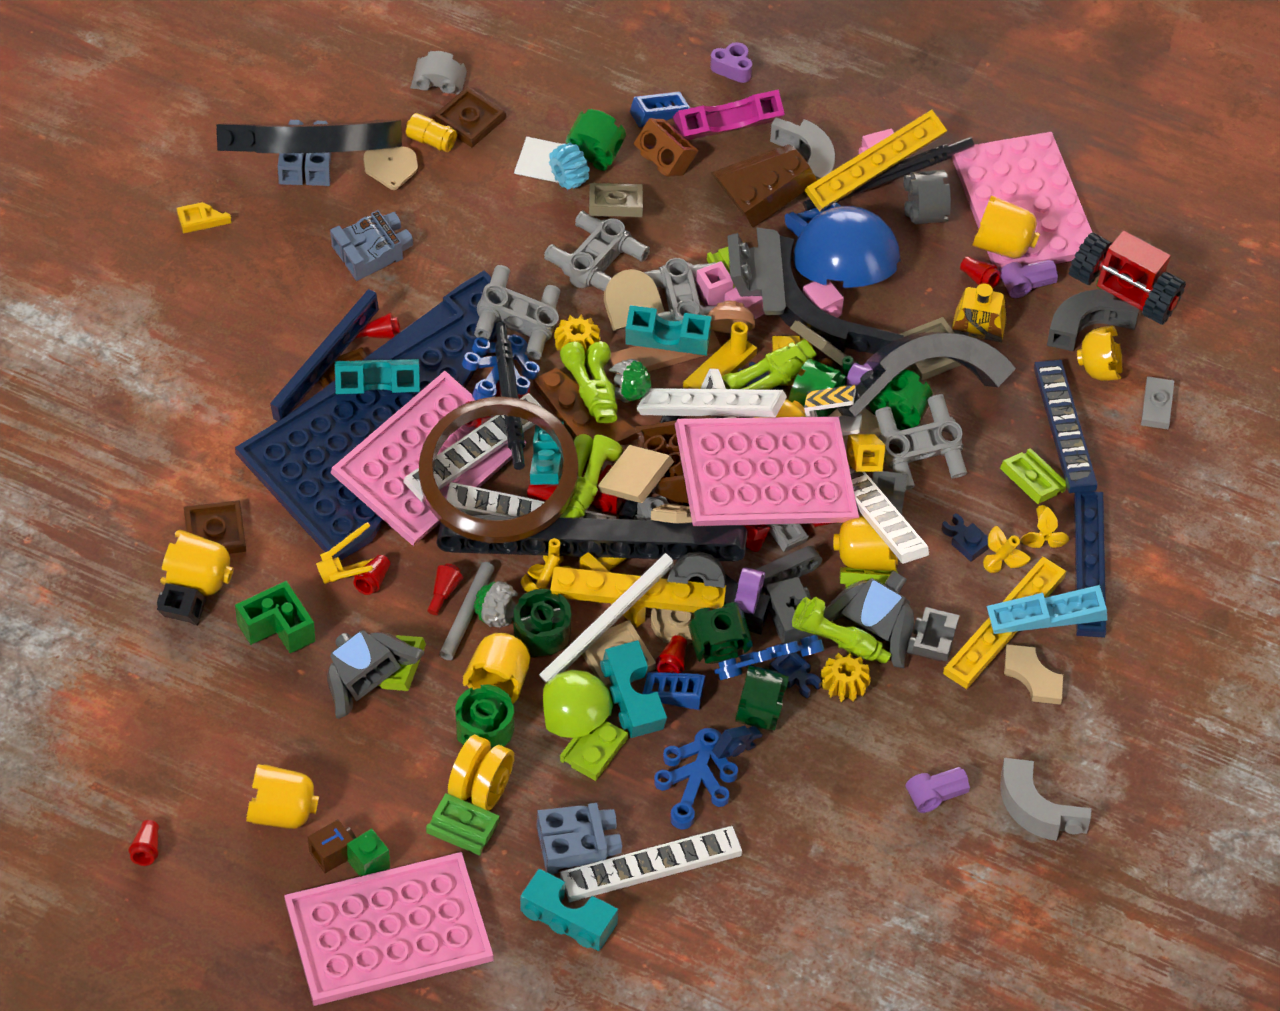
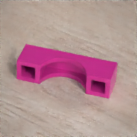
M779 90L755 94L724 105L710 107L703 105L680 110L673 116L676 131L685 139L692 140L771 123L776 117L781 119L785 114Z

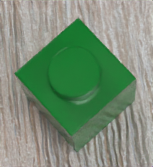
M372 828L347 843L348 863L360 877L386 871L390 868L389 849Z

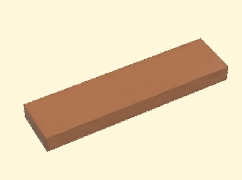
M712 330L707 355L713 354L721 348ZM635 346L611 353L609 362L613 367L615 364L622 362V360L634 359L641 362L649 372L705 355Z

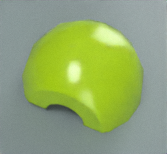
M569 670L555 675L545 684L543 689L546 729L560 737L578 738L590 735L591 731L601 726L607 717L611 716L613 702L610 690L601 679L587 671Z

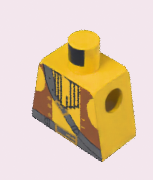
M980 284L977 288H965L955 311L952 325L953 332L955 334L1002 342L1006 324L1004 295L994 292L988 284Z

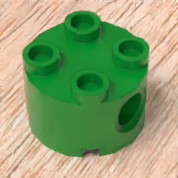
M587 109L586 113H583V111L579 113L565 142L566 144H576L579 150L583 151L584 158L588 162H591L596 169L605 171L613 163L626 138V132L622 125L618 128L614 124L616 119L599 110Z
M808 359L801 367V369L806 371L802 376L797 375L788 400L790 402L797 401L804 407L807 392L844 387L847 376L841 374V371ZM837 408L816 410L817 417H827Z
M904 369L870 401L869 406L874 415L878 409L891 407L897 429H910L920 424L929 407L927 400L933 396V392L927 382L923 385L919 381V375Z
M487 684L481 685V688L474 690L471 687L458 698L455 706L456 736L460 743L464 745L470 736L475 734L487 739L491 744V749L497 745L505 747L514 733V706L508 693L499 687Z

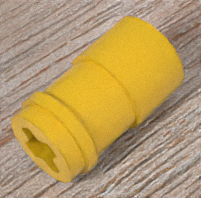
M415 113L406 123V136L408 138L431 145L439 151L449 152L456 141V130L450 126L439 124L435 120L419 113Z

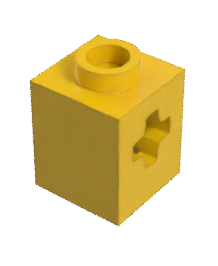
M875 434L848 435L846 449L848 464L856 472L883 471L885 444Z

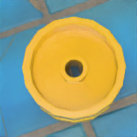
M475 734L470 736L460 750L453 765L448 783V794L463 801L471 797L473 805L487 811L491 810L500 799L509 780L514 763L513 750L501 745L491 749V744L487 739Z

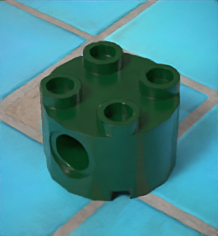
M548 589L532 590L520 597L519 603L513 611L514 636L526 645L530 657L553 655L568 647L571 636L572 615L570 604L564 596L559 593L558 596L552 594L551 590Z
M737 602L727 603L722 608L714 610L710 608L698 609L694 612L695 618L688 624L699 662L703 658L707 664L739 657L738 651L743 649L745 654L753 646L744 612L740 609Z
M749 665L735 722L775 731L789 676Z

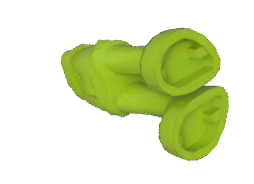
M806 339L801 340L797 344L791 342L788 344L789 346L766 354L764 359L751 367L737 373L724 374L722 379L726 389L770 390L778 385L789 383L801 371L803 364L808 359L816 356V352ZM768 371L770 372L766 377L743 388L747 383Z
M601 341L595 342L589 346L585 353L584 347L580 342L566 344L560 351L561 361L576 379L579 385V395L585 406L589 409L590 415L594 416L598 423L615 422L618 409L615 403V387L608 380L604 371L605 365L611 358L609 345ZM586 368L590 372L593 380L589 379L588 374L586 372Z
M581 434L575 438L574 444L578 457V482L570 504L559 518H579L585 515V511L589 508L597 494V484L605 460L617 461L622 454L623 449L618 442L603 435H595L594 440L586 434ZM587 461H589L586 473L584 477H582L585 464Z
M805 597L798 604L792 618V626L794 628L831 639L839 644L838 648H843L847 653L851 652V655L858 658L862 657L864 660H877L880 663H887L890 659L891 653L882 649V643L877 641L872 635L859 628L843 627L827 620L824 617L825 602L817 597H814L812 600Z

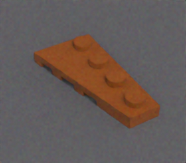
M558 368L533 379V386L558 419L564 421L565 428L574 439L581 434L589 435L593 440L595 435H603L623 446L638 439L636 429L618 415L617 420L613 423H598L595 417L590 415L589 409L580 397L579 385Z

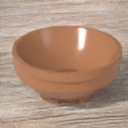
M736 301L717 303V306L706 315L712 316V331L731 333V327L735 322H744L748 326V331L755 328L754 315L743 303Z

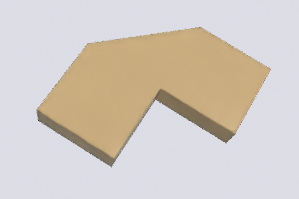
M665 503L651 510V520L669 523L692 522L690 507Z

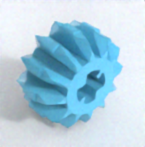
M562 144L549 153L551 172L562 188L565 187L567 190L574 189L589 179L587 160L584 158L583 151H580L576 144Z

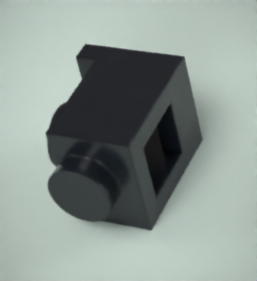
M166 583L164 590L158 596L157 610L164 617L189 622L198 626L206 598L196 589Z

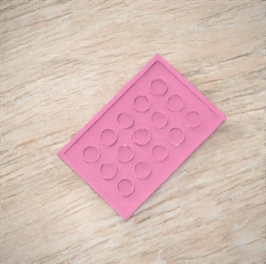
M1052 132L976 144L972 148L952 155V160L978 228H980V222L991 195L1032 212L1036 217L1037 227L1035 232L1040 233L1035 249L1029 247L1027 253L1017 259L987 251L991 263L996 265L999 271L1005 265L1012 262H1019L1022 266L1050 260L1054 261L1055 264L1071 262L1075 258L1081 243L1083 244L1084 239L1092 231Z
M446 371L441 373L334 465L331 470V474L412 546H415L433 530L440 521L431 512L426 501L421 502L403 483L404 478L419 468V458L423 444L433 427L452 410L468 401H474L472 394ZM465 425L458 428L447 438L438 454L476 428ZM508 443L452 482L480 488L512 459V451L508 448ZM450 483L440 489V492L446 499Z
M839 417L677 419L675 429L693 526L843 523L850 519L859 518Z
M462 852L284 895L314 1006L493 961L492 949Z

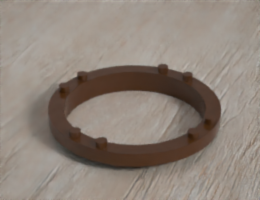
M512 397L482 398L452 410L433 427L420 453V486L423 497L431 512L441 523L455 533L486 543L514 542L543 531L552 525L567 509L575 494L578 482L577 451L571 435L565 426L543 407ZM494 415L519 417L542 428L557 444L564 463L562 476L553 494L537 509L513 519L485 520L458 510L440 492L434 478V465L440 448L458 428L478 418Z

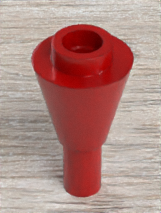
M389 313L366 324L355 338L368 336L370 338L392 339L401 332L398 317L393 318L392 313Z
M446 563L437 567L433 591L434 596L427 609L428 613L435 616L438 615L444 600L450 596L464 579L460 573L461 570L457 566Z

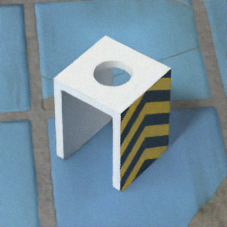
M855 385L807 392L804 406L806 417H817L816 410L853 405L856 393ZM858 414L856 417L839 416L843 436L860 433L861 414Z

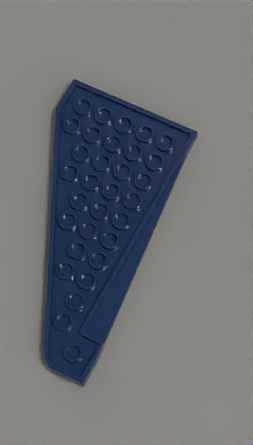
M484 270L465 281L444 296L441 303L362 361L419 359L420 391L444 371L465 388L476 370L470 371L465 369L462 361L466 353L473 352L472 346L477 338L474 333L479 320L477 304L481 299L484 287L490 283L492 277ZM494 323L491 336L488 339L489 342H493L496 338V323ZM333 381L286 417L236 446L235 454L324 552L331 550L365 523L370 524L367 530L332 556L333 559L339 557L341 561L372 542L384 520L331 474L332 467L419 392L392 393L391 390L377 389L367 390L361 394H336L335 381Z

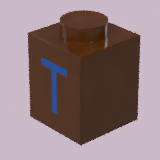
M338 819L308 836L309 852L323 872L327 873L348 861L347 843L354 840L356 836L350 827L345 828Z

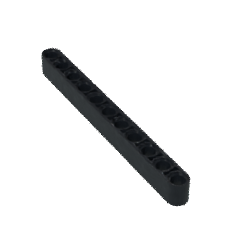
M470 515L485 520H508L520 517ZM558 518L543 531L526 539L507 543H486L461 536L440 522L436 544L441 550L450 553L548 556L549 541L556 538L560 541L559 556L582 557L589 552L593 557L660 559L666 553L672 560H677L680 556L689 552L701 551L712 555L719 561H739L745 556L748 531L743 525L693 526L692 522L669 523L654 520Z

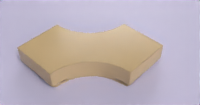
M1006 645L1004 674L1021 681L1028 688L1032 702L1061 704L1063 675L1045 668L1037 658L1035 647Z

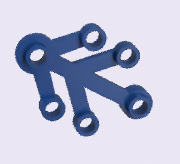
M507 335L512 346L513 360H517L522 368L521 374L523 376H520L514 366L518 394L524 395L528 392L530 386L528 379H536L540 367L535 362L529 361L525 354L528 344L521 336ZM481 337L475 339L472 346L473 352L465 354L462 365L470 371H474L477 368H494L486 379L481 380L475 385L472 394L474 400L495 397L497 393L496 384L499 381L496 356L479 357V355L484 356L487 353L496 352V342H489Z
M816 634L800 639L802 645L799 646L797 641L768 647L762 651L740 655L741 662L736 663L735 658L718 662L720 668L714 671L715 674L719 675L720 680L743 674L741 670L743 666L801 651L802 657L824 651L822 639L819 640Z
M702 729L696 734L694 742L680 748L668 746L664 750L663 761L668 766H676L680 763L681 759L698 753L696 761L671 772L660 770L654 777V785L659 790H668L672 784L689 778L681 802L674 805L671 809V823L678 829H688L694 823L695 811L692 805L701 781H703L711 794V802L715 806L723 807L729 801L728 789L719 785L707 765L711 757L720 769V778L724 782L730 783L737 779L738 767L736 764L729 762L727 758L718 759L712 752V749L722 736L716 729ZM706 739H710V740H713V742H710V743H709V742H706L705 740H706ZM675 754L677 757L669 758L667 755ZM726 770H731V771H733L734 773L731 774V775H728V774H725L724 771H726ZM666 778L668 781L663 783L659 779ZM717 794H722L725 796V798L718 799L715 796ZM683 811V812H687V814H686V815H680L678 812Z

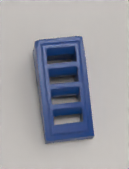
M680 92L634 97L630 113L640 128L645 126L649 118L664 119L666 121L672 119L678 111L689 109L690 107Z
M648 672L643 694L658 692L663 704L699 710L705 687V675ZM654 683H660L658 691H652ZM665 685L671 686L669 692H664ZM676 687H681V692H676Z

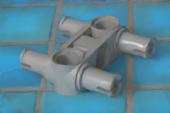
M581 211L576 217L575 226L584 229L591 235L572 254L564 252L551 244L545 251L544 259L560 267L564 274L570 277V282L575 287L585 288L594 286L605 292L606 286L612 277L603 272L620 253L625 252L644 262L650 253V247L632 238L630 232L625 230V226L620 220H599L589 216L585 211Z
M673 258L667 261L666 265L659 267V270L644 272L654 281L656 287L661 286L665 291L669 311L657 313L658 316L668 321H680L683 319L684 313L707 315L716 307H703L700 305L695 287L697 270L713 265L716 262L692 265V263L686 262L684 259Z
M497 265L490 283L484 287L481 299L477 304L479 320L474 335L477 338L481 337L488 340L494 323L504 322L506 328L530 337L525 354L529 359L539 360L542 356L545 342L551 338L554 327L559 320L556 305L561 291L556 286L547 285L540 302L507 289L506 284L510 269L503 265Z
M943 394L932 396L927 400L934 420L930 424L900 430L897 429L891 407H884L875 412L881 431L879 439L885 444L884 462L894 473L908 474L905 491L915 486L908 463L942 455L945 456L952 479L962 477L967 473L961 454L963 449L961 440L962 429L955 419L950 417ZM941 432L950 433L953 441L945 440ZM889 445H897L900 448L901 453H893L889 449Z

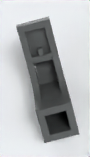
M1089 290L1078 293L1064 301L1056 310L1051 322L1047 346L1074 351L1078 334L1082 329L1092 324H1109L1134 330L1139 309L1125 301L1114 300V295L1105 290Z

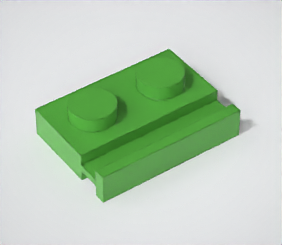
M446 793L433 814L430 824L426 826V833L480 856L482 849L487 845L500 819L497 814Z

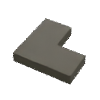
M800 321L793 323L790 329L843 366L842 359L846 357L844 353Z

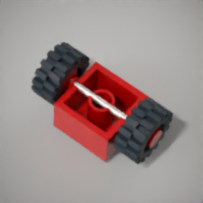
M1124 230L1113 243L1093 232L1084 239L1083 244L1081 243L1079 251L1076 252L1075 258L1071 262L1069 276L1086 285H1091L1095 278L1099 276L1097 287L1142 310V314L1161 325L1167 322L1168 318L1173 314V310L1176 309L1177 303L1180 301L1186 287V281L1166 271L1171 255Z

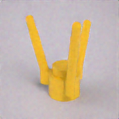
M369 523L362 525L331 550L320 554L322 561L316 563L324 584L373 570L372 566H365L372 559L342 567L339 557L332 558L333 555L370 527Z

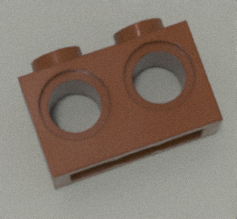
M649 118L634 142V145L640 150V154L645 159L653 161L658 166V171L668 177L683 176L699 151L664 119Z

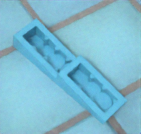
M1100 585L1044 598L1043 593L987 606L994 634L1107 620V608Z

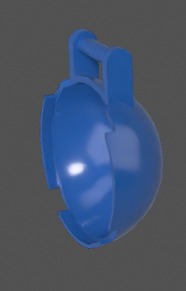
M837 202L821 212L814 208L798 214L794 212L785 214L786 226L799 237L793 254L795 268L809 280L827 285V279L843 281L844 288L862 287L883 281L897 271V262H901L899 245L891 228L876 214L860 207L841 206Z

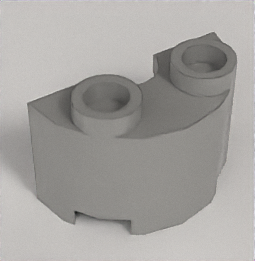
M430 51L428 56L417 59L410 88L428 90L432 86H437L444 93L459 94L463 90L467 73L465 65L463 63L460 65L457 61L453 60V55L450 53Z

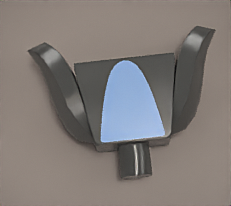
M892 571L884 585L873 578L869 581L862 580L853 583L825 607L824 617L830 622L845 616L890 643L893 666L905 669V657L914 628L913 609L909 606L910 601L899 594L907 581L905 577Z
M359 631L352 637L348 633L339 635L335 642L338 648L331 652L330 657L333 663H331L327 673V682L334 701L336 718L340 719L351 712L353 708L352 696L358 701L399 670L401 667L398 663L403 665L415 664L424 655V651L410 646L391 634L383 632L371 633L369 635L365 631Z

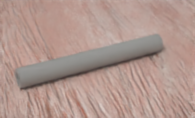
M488 562L481 563L439 655L445 660L453 659L475 612L474 601L477 591L487 585L495 568Z

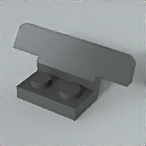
M757 228L758 248H749L746 242H742L738 233L728 235L730 275L740 297L762 296L765 315H781L785 310L786 303L779 233L771 229Z

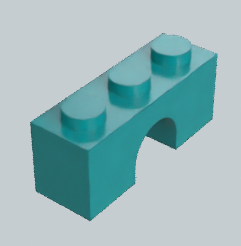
M630 305L626 324V345L707 356L712 316L684 313L682 320L668 321L659 317L655 308Z
M419 359L335 361L336 394H361L367 390L377 389L391 390L392 393L420 392Z
M639 640L605 649L600 666L603 676L605 678L609 677L612 701L614 704L618 703L621 710L619 720L623 730H628L630 738L663 730L667 717L658 692L646 695L639 694L630 685L635 680L645 678L648 667Z
M538 869L520 896V911L533 921L539 920L549 925L554 932L566 934L576 939L581 946L600 951L618 924V909L594 896H591L588 902L581 908H567L561 903L565 898V881Z

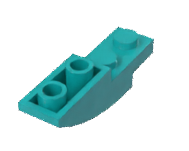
M536 425L533 438L530 485L559 484L563 466L561 452L551 436Z

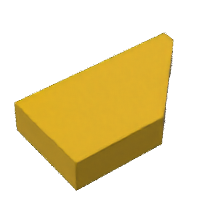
M203 202L177 208V215L183 233L231 223L230 214L226 212L224 214L212 209V206Z

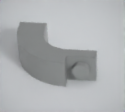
M777 117L774 119L771 125L770 142L780 146L790 144L796 148L807 160L817 180L834 170V147L829 137L821 128L805 119L800 126Z
M1004 758L1000 782L1001 796L1007 811L1021 827L1034 835L1057 841L1059 831H1066L1069 834H1087L1091 819V808L1058 805L1049 802L1038 793L1034 786V761Z

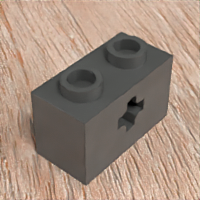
M799 577L766 585L765 595L770 596L769 613L782 644L793 641L801 643L800 639L814 635L800 631L792 626V618L798 604L805 597L811 599L808 588L802 586Z

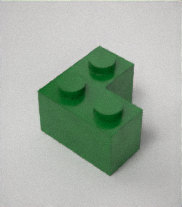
M287 581L235 604L237 625L250 645L277 633L290 654L316 642L314 621Z

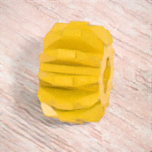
M581 314L579 318L574 319L570 315L568 321H560L559 327L554 332L555 346L557 350L561 351L570 342H580L586 353L590 345L601 341L599 336L600 329L598 325H594L592 318L584 320Z
M851 652L847 657H843L838 653L835 659L828 658L826 666L821 671L823 690H829L830 698L839 696L842 702L845 697H848L854 702L856 695L863 697L866 693V688L870 685V669L868 665L863 664L862 657L853 659Z

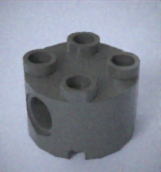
M945 170L911 172L910 175H904V189L908 191V201H905L904 204L905 215L910 217L914 224L948 222L949 219L945 215H950L951 196L949 184H944L943 178H948Z

